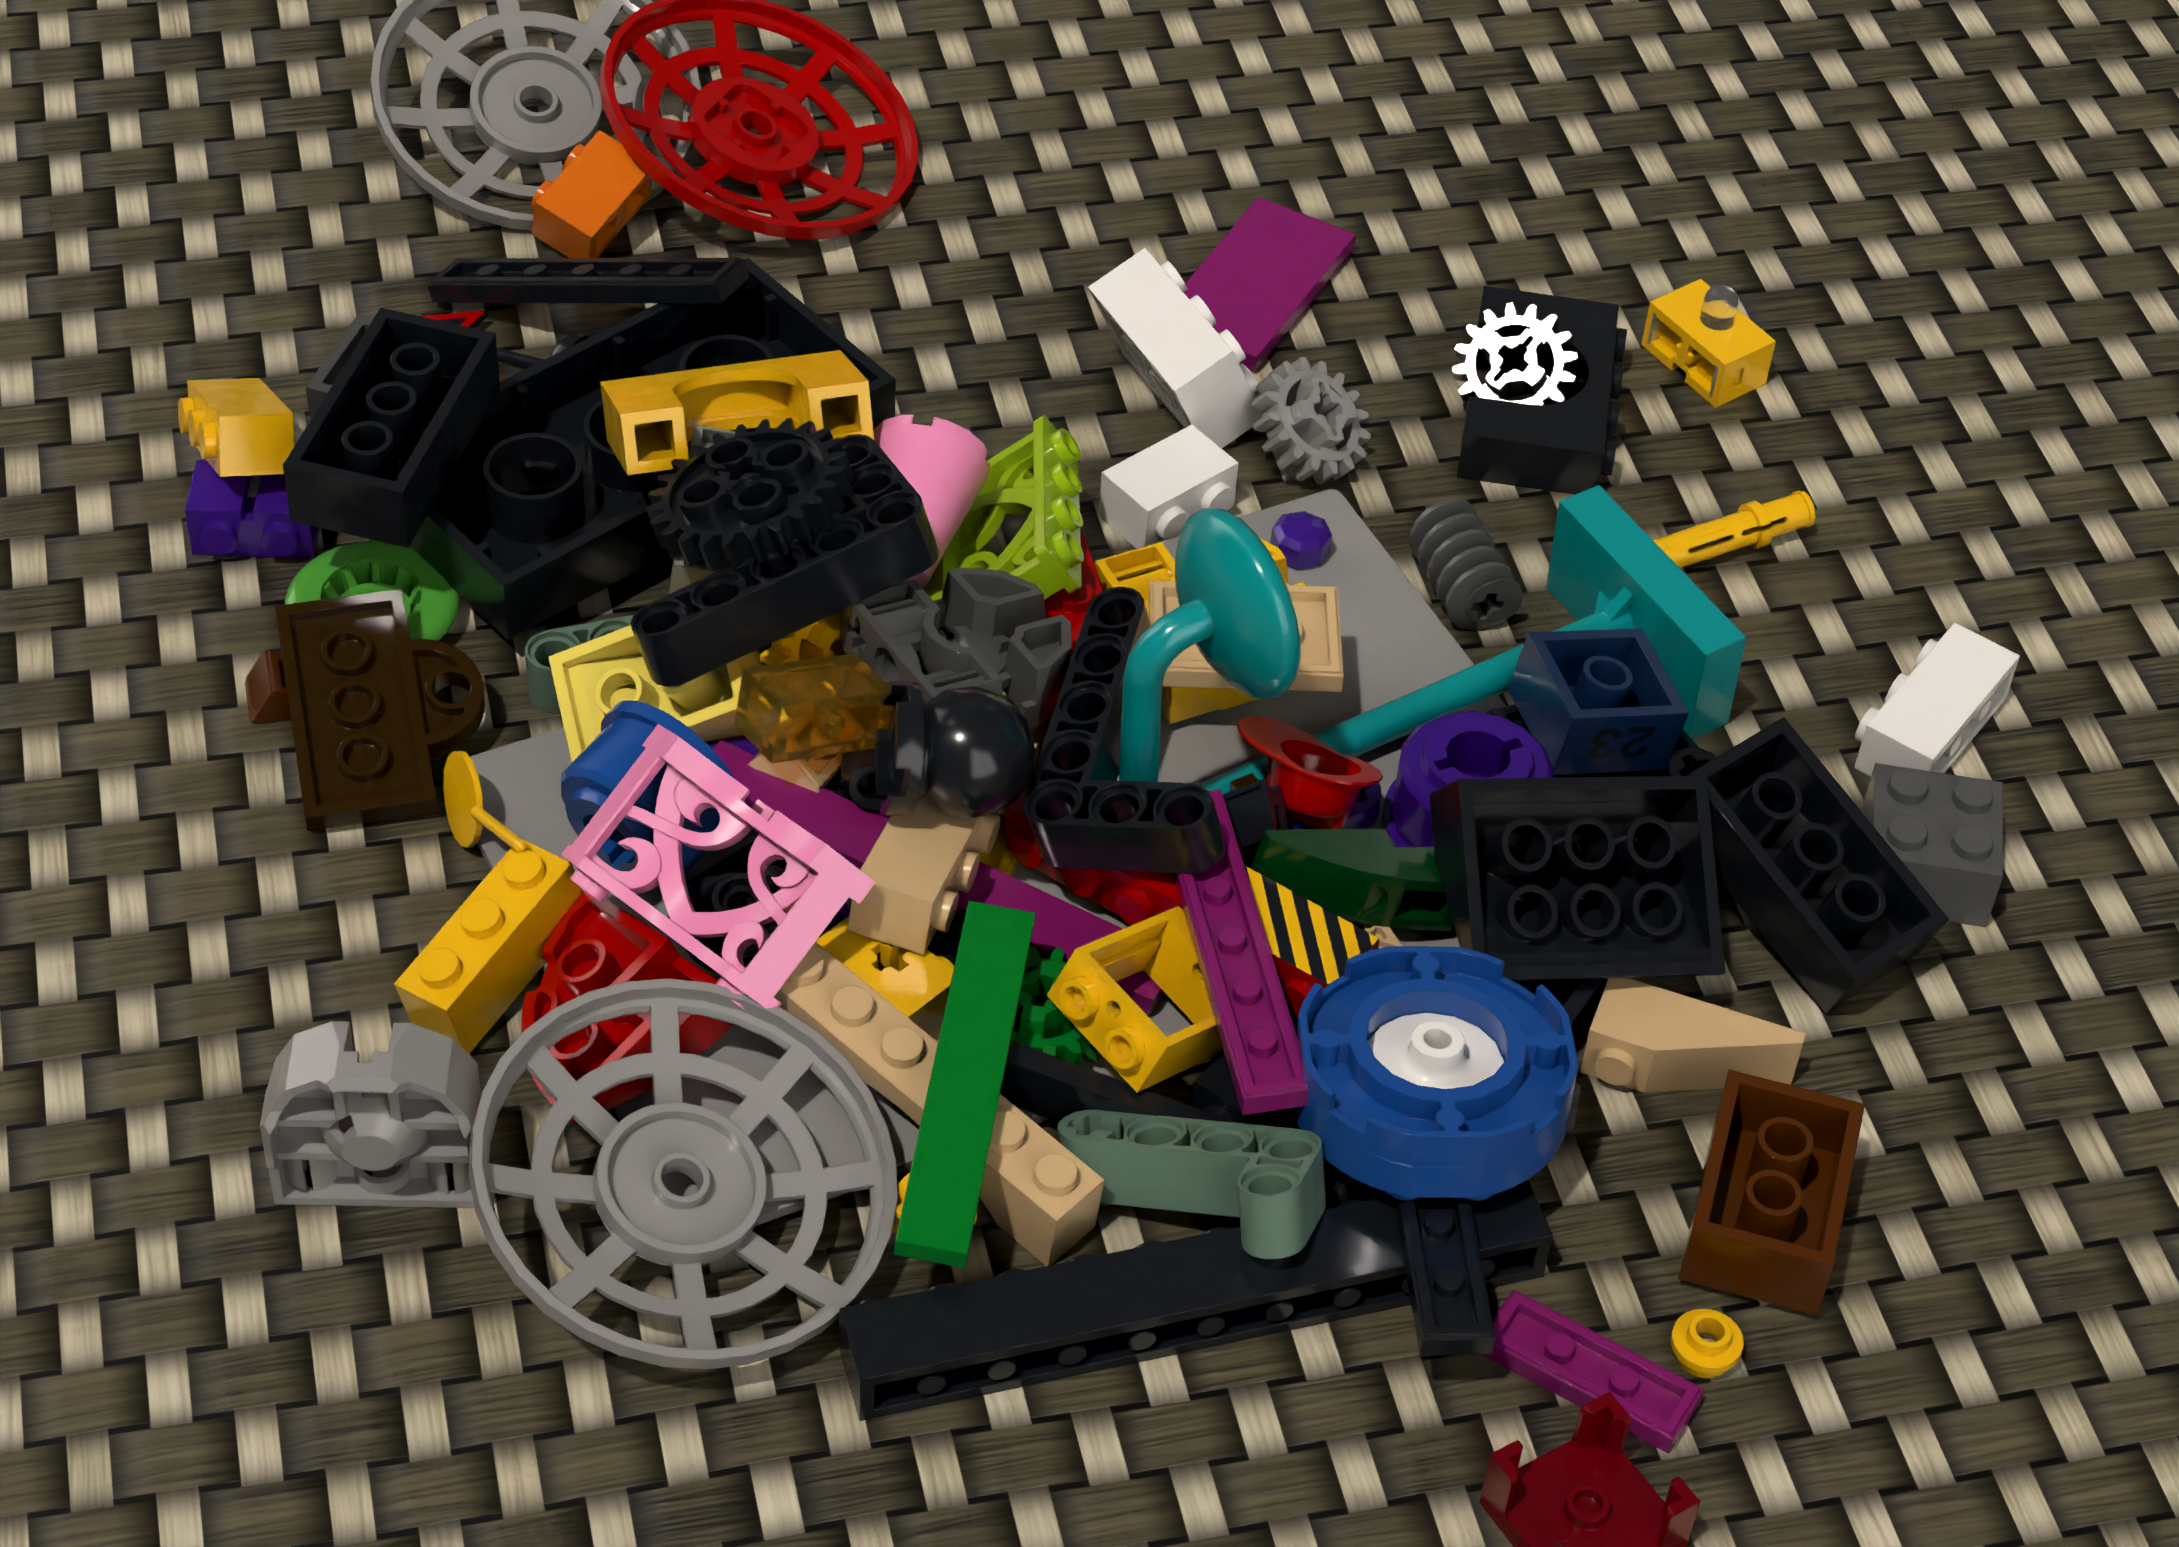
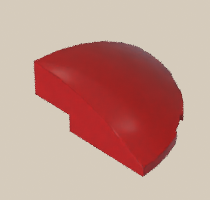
M584 891L555 926L542 948V955L547 963V968L542 976L539 988L534 991H526L521 1030L523 1032L555 1007L580 995L623 982L667 978L716 984L718 980L680 956L670 940L609 899L606 898L601 903L587 891ZM650 1013L624 1015L592 1024L561 1039L548 1050L571 1076L578 1081L588 1072L611 1061L636 1054L651 1053ZM679 1013L680 1053L700 1055L734 1024L701 1015ZM532 1075L539 1090L553 1106L556 1100ZM652 1077L640 1078L619 1084L598 1094L593 1099L607 1111L652 1088ZM572 1118L569 1123L571 1124L576 1121Z

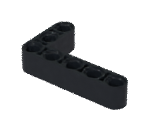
M861 434L840 438L854 474V479L850 480L853 494L842 497L846 509L840 512L841 515L831 519L832 525L829 528L813 527L809 530L813 539L811 542L808 543L794 539L788 543L790 547L789 554L783 555L776 549L767 551L766 559L761 564H758L753 556L743 560L737 569H732L729 566L655 600L638 610L630 624L653 682L666 687L689 682L916 576L930 568L937 561L939 551L921 496L874 439Z
M1122 586L1102 591L1092 599L1087 608L1029 785L1024 810L1042 860L1050 866L1069 869L1180 874L1201 873L1213 868L1221 861L1225 853L1224 836L1214 801L1209 791L1201 785L1191 783L1117 781L1120 766L1123 673L1129 653L1140 636L1151 626L1144 599L1133 588Z

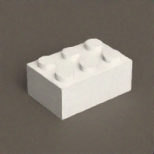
M1144 248L1088 287L1123 356L1183 428L1194 425L1222 449L1251 429L1253 424L1262 418V414L1251 408V402L1260 393L1256 389L1258 382L1243 363L1239 364L1246 359L1241 346L1227 329L1220 334L1217 333L1212 327L1216 324V320L1198 295L1188 299L1183 293L1187 290V287L1180 274L1169 261L1160 266L1147 249Z

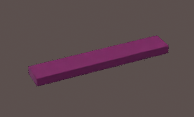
M1221 789L1211 790L1209 793L1213 798L1225 840V853L1221 861L1209 870L1193 874L1173 873V877L1242 1115L1302 1107L1306 1105L1308 1088L1303 1078L1297 1035Z

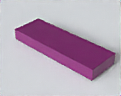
M1514 1289L1492 1319L1496 1338L1492 1354H1481L1581 1408L1592 1400L1611 1392L1631 1418L1628 1433L1668 1454L1700 1405L1705 1390Z

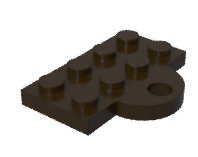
M402 589L275 606L307 831L438 812L430 758L450 753L466 743L477 731L484 714L483 681L475 663L464 652L447 643L429 639L410 640ZM446 686H460L469 692L463 700L456 703H445L435 697V694Z

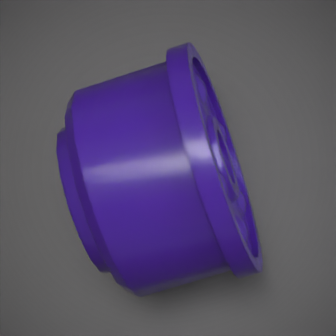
M1469 711L1444 714L1418 726L1402 744L1397 778L1388 789L1384 801L1382 828L1386 829L1394 847H1434L1430 793L1457 779L1553 778L1554 770L1546 749L1525 728L1497 715Z

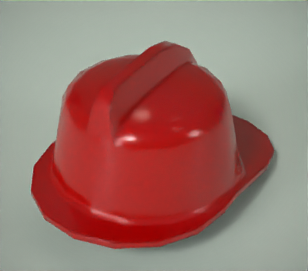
M1260 716L1242 717L1237 723L1238 731L1243 738L1268 756L1267 779L1269 788L1276 785L1281 786L1286 814L1297 821L1321 829H1342L1348 820L1351 809L1354 807L1362 787L1378 784L1383 778L1380 770L1373 765L1340 753L1311 735L1286 723Z

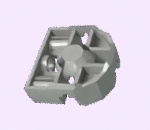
M331 1021L292 1036L275 1059L264 1097L260 1121L265 1160L269 1171L274 1204L475 1208L469 1181V1145L471 1131L482 1095L478 1063L452 1037L413 1023H393L388 1052H373L372 1062L362 1063L359 1062V1051H354L350 1022ZM364 1093H377V1097H364ZM451 1163L455 1190H449L447 1174H449ZM402 1164L401 1169L396 1174L384 1178L372 1177L364 1171L385 1170ZM309 1166L313 1187H307L305 1171H308Z

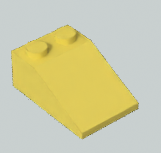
M631 625L548 657L571 762L601 733V723L605 715L617 703L627 700L639 701L659 708L682 722L705 742L763 731L767 733L777 729L758 649L689 682L668 687L657 685L652 681Z

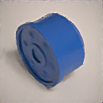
M627 700L617 703L605 715L601 723V733L561 773V797L566 806L568 821L577 836H579L645 750L642 744L658 724L678 735L733 778L734 776L714 750L682 722L652 705ZM664 764L634 806L655 814L657 796L667 764ZM714 808L705 809L700 815V823L703 827H699L685 818L683 828L699 833L712 832L719 824V813ZM623 818L597 854L612 868L619 871H631L638 863L637 853L624 849L618 842L626 838L635 837L647 840L654 845L653 830L636 821ZM682 844L684 875L706 851L690 848Z

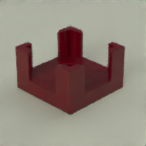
M1608 1392L1585 1404L1579 1410L1571 1441L1519 1467L1523 1445L1519 1440L1491 1453L1479 1503L1513 1547H1687L1700 1500L1680 1477L1671 1480L1665 1502L1623 1452L1631 1425V1418L1612 1393Z

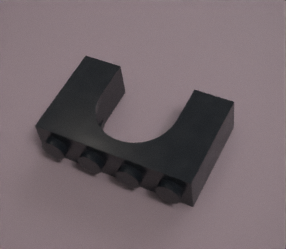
M1484 286L1477 327L1482 329L1486 326L1483 311L1487 309L1492 311L1497 319L1505 317L1506 303H1513L1517 315L1524 316L1530 304L1536 305L1539 321L1541 322L1549 315L1554 314L1559 322L1555 335L1564 331H1569L1572 335L1573 344L1565 351L1577 353L1579 366L1566 371L1576 377L1577 386L1576 389H1567L1573 395L1572 398L1550 405H1529L1469 396L1457 478L1574 495L1597 486L1600 474L1611 476L1616 452V441L1606 440V436L1615 437L1620 403L1610 402V399H1619L1624 366L1615 365L1613 362L1622 363L1627 329L1617 328L1619 305ZM1523 332L1508 333L1501 337L1519 336ZM1550 348L1546 350L1547 356L1541 361L1540 366L1545 370L1546 375L1551 377L1554 368V355ZM1481 355L1478 366L1491 368L1486 358ZM1524 359L1518 364L1510 360L1505 363L1506 370L1517 369L1520 372H1524L1527 369Z

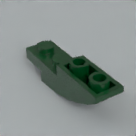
M1386 829L1265 830L1251 865L1252 870L1345 920L1383 927L1451 931L1453 921L1436 866L1434 847H1394Z

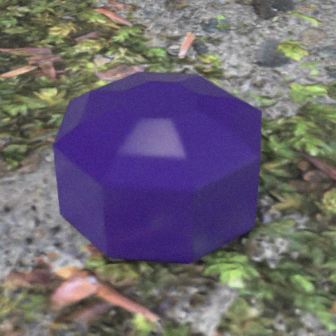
M1306 511L1282 514L1272 527L1270 543L1282 551L1288 566L1295 569H1304L1320 566L1330 552L1332 533L1325 519Z

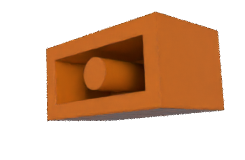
M599 130L585 146L578 144L572 149L565 160L562 173L554 182L546 180L537 189L530 205L531 209L534 210L532 235L568 258H597L648 200L651 194L653 179L633 160L620 142Z

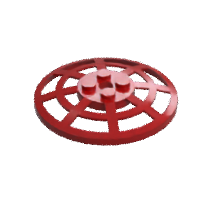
M658 0L645 5L621 24L615 31L601 64L599 87L603 109L613 132L628 154L653 180L675 197L704 214L735 227L767 236L798 240L830 239L854 234L877 224L894 211L912 182L918 163V138L913 118L900 92L886 73L865 52L848 39L819 21L786 6L765 0ZM690 21H712L716 47L689 50L675 55L666 61L645 36L672 24ZM734 23L751 25L778 33L815 51V53L799 71L791 65L770 56L738 49ZM629 49L653 73L644 92L643 112L619 104L615 94V74L622 58ZM834 64L848 74L867 93L880 111L885 123L855 127L843 106L819 84ZM696 66L697 68L719 66L722 78L714 80L702 87L701 90H698L681 74L690 71ZM742 68L765 73L788 85L782 90L767 82L744 77ZM666 87L691 107L687 122L660 117V97ZM806 97L811 99L827 115L836 130L818 131L812 116L801 104ZM631 127L648 132L663 157L685 179L680 178L662 164L640 141ZM751 128L755 129L762 135L751 133L748 130ZM667 138L692 142L698 152L708 162L696 171L676 152ZM892 141L895 150L896 174L888 194L882 196L856 187L855 184L858 181L863 166L862 146ZM844 149V170L840 179L811 166L817 150ZM728 175L742 182L753 184L757 187L763 201L739 195L722 188L717 183ZM800 180L824 192V194L809 200L787 202L780 186ZM841 200L869 209L859 215L833 221L800 222L795 216L820 212L836 205ZM740 208L748 209V210L755 211V212H758V213L771 214V216H772L773 218L767 217V216H764V215H760V214H756V213H753V212L745 211V210H742V209H740Z

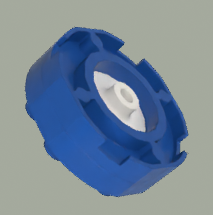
M1388 946L1356 955L1346 960L1344 975L1328 984L1324 989H1322V985L1316 982L1308 992L1300 1008L1296 1035L1300 1048L1303 1078L1307 1083L1308 1094L1306 1105L1296 1107L1297 1124L1300 1129L1311 1131L1322 1140L1323 1157L1329 1163L1350 1177L1385 1191L1393 1198L1399 1200H1413L1418 1197L1485 1200L1493 1194L1521 1184L1538 1173L1551 1161L1564 1140L1578 1070V1059L1568 1013L1556 997L1542 984L1536 988V994L1534 995L1521 985L1503 976L1505 961L1478 951L1461 947Z

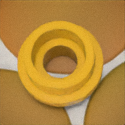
M1694 1309L1684 1313L1675 1322L1671 1334V1347L1677 1362L1686 1372L1699 1378H1715L1734 1367L1741 1357L1744 1346L1743 1335L1738 1325L1727 1315L1712 1309ZM1701 1337H1706V1338L1712 1339V1340H1714L1715 1342L1706 1341V1340L1702 1339Z

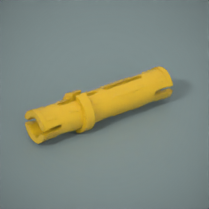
M1798 490L1791 495L1763 504L1757 501L1741 504L1736 513L1697 524L1693 527L1654 539L1653 541L1679 568H1683L1746 546L1758 549L1769 545L1773 537L1803 527H1810L1815 523V508L1810 496L1805 491L1801 492Z

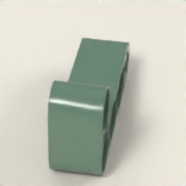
M1104 1110L1077 1111L1065 1116L1058 1123V1142L1105 1180L1100 1203L1240 1218L1242 1247L1246 1253L1253 1257L1281 1259L1300 1252L1308 1242L1326 1208L1322 1140L1311 1131Z

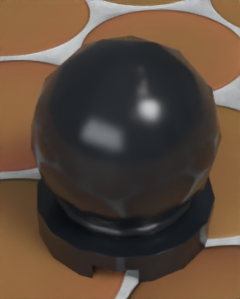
M886 683L880 702L882 705L893 706L890 730L876 729L874 759L875 793L878 795H888L886 801L881 803L879 811L881 815L912 816L917 802L922 799L937 813L969 819L994 815L1018 799L1031 778L1035 747L1027 719L1005 696L971 686L942 691L926 702L922 699V692L918 683Z

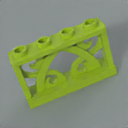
M1043 415L1033 421L1032 433L986 461L987 464L990 463L988 477L930 581L923 587V590L933 601L942 599L948 571L958 568L1002 570L1035 584L1044 593V599L1063 588L1071 594L1082 587L1081 562L1084 561V553L1081 548L1080 527L1083 526V519L1080 513L1079 493L1082 492V485L1079 479L1078 463L1081 459V451L1073 436L1066 429L1061 428L1057 430L1049 419ZM1005 515H1029L1018 533L998 557L989 551L981 552V549L991 540L1001 526ZM953 633L950 635L946 634L947 639L953 638Z

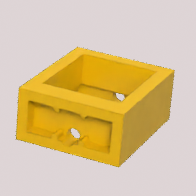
M1179 906L1076 948L1047 993L1049 999L1136 1093L1215 1057L1224 1051L1204 980L1199 971V963L1184 911ZM1144 970L1194 1024L1166 1036L1116 982Z

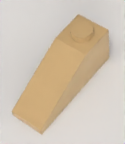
M1613 978L1607 981L1591 1024L1580 1073L1599 1078L1612 1085L1624 1086L1643 1093L1723 1089L1728 1069L1791 1085L1806 1033L1630 978Z

